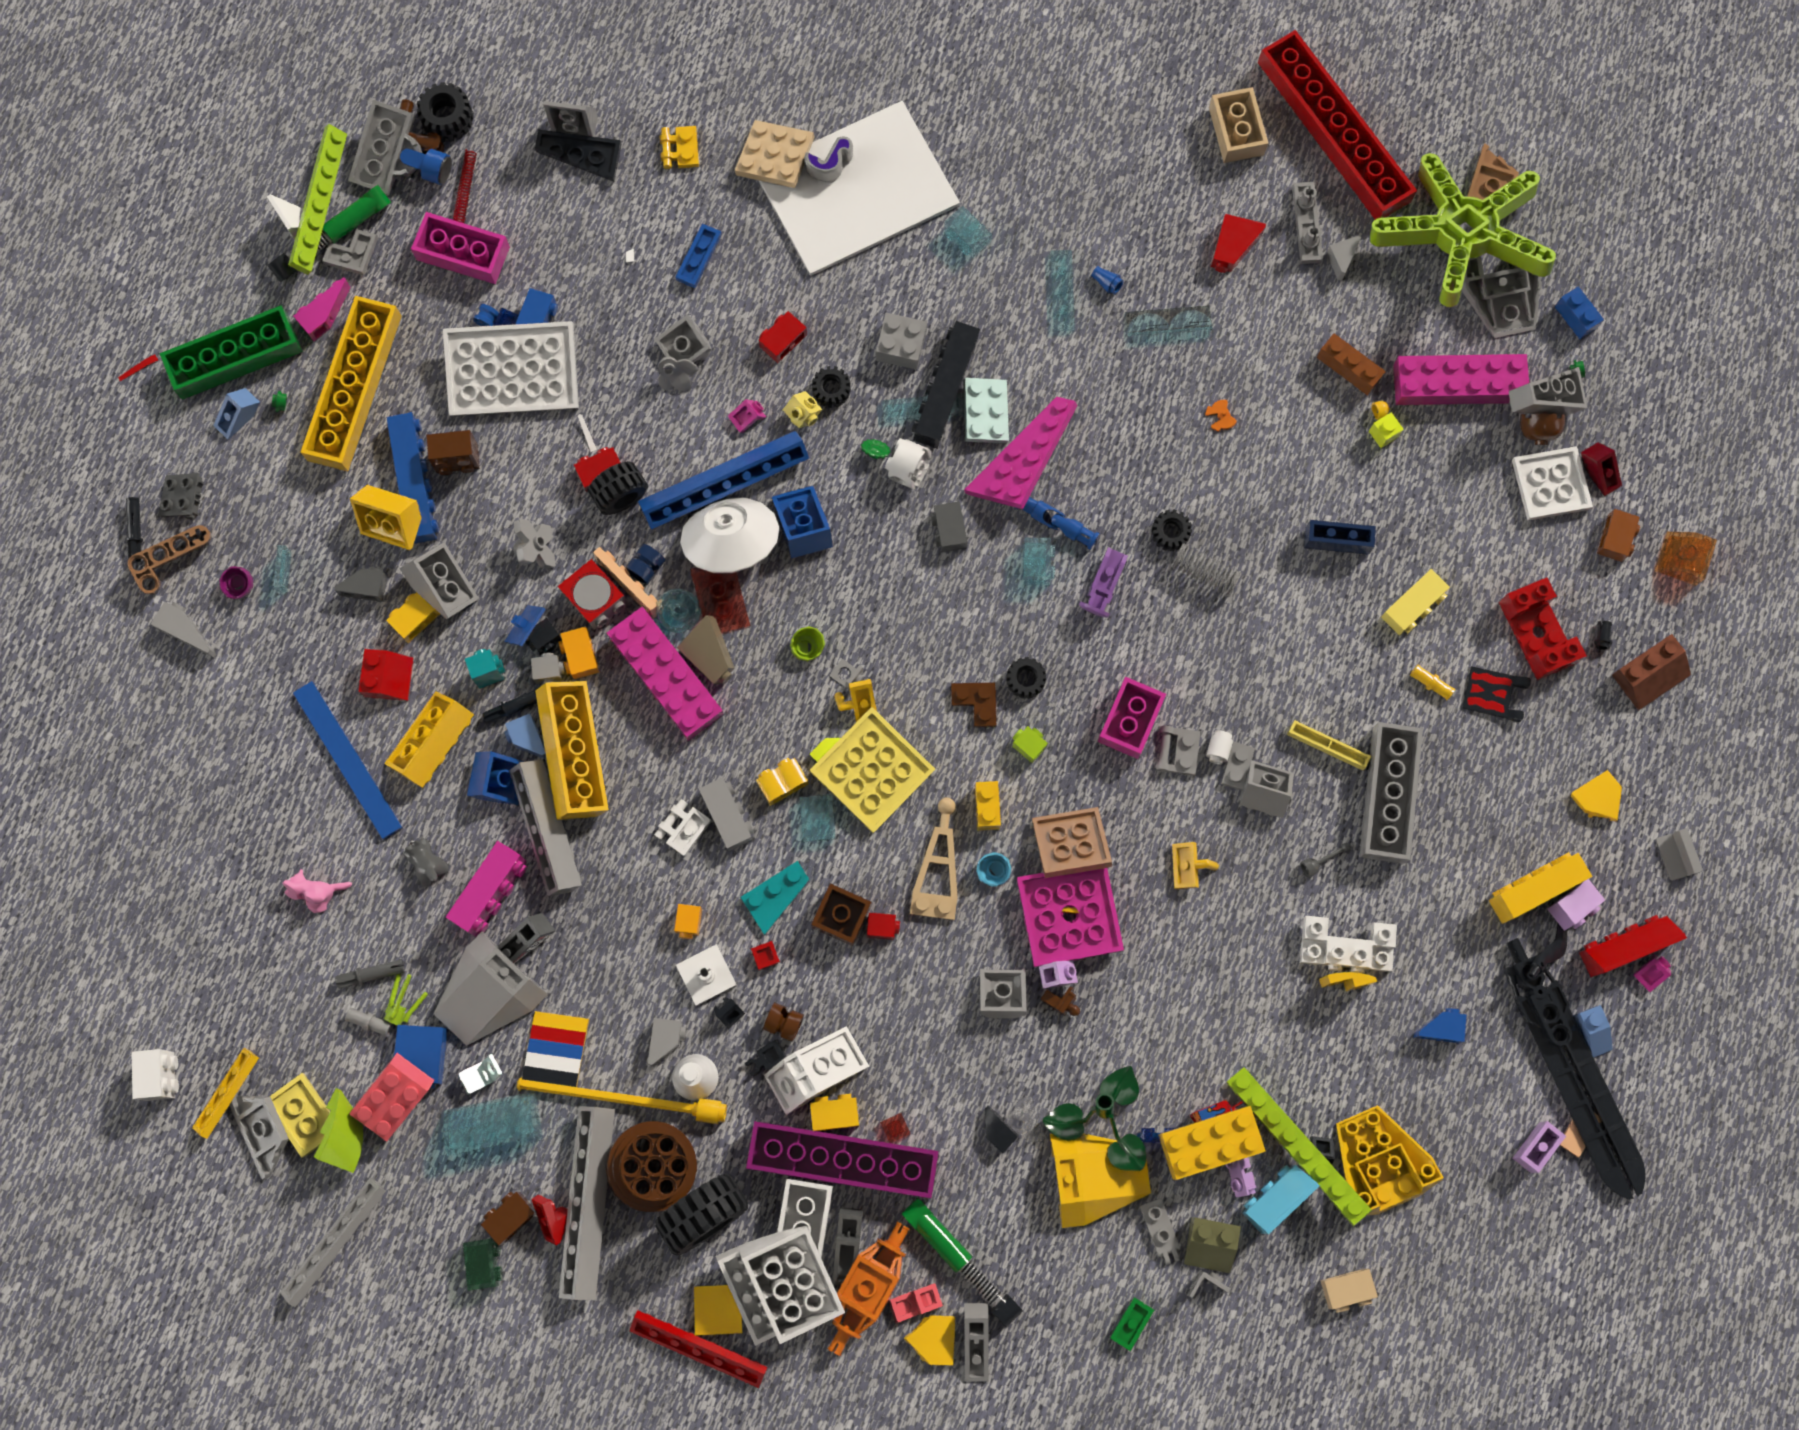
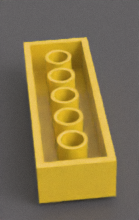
M587 681L544 683L535 690L556 819L598 817L609 809Z

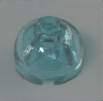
M681 588L667 590L659 597L655 611L656 617L663 627L674 633H682L685 630L692 629L697 624L701 615V608H699L697 597L691 592Z

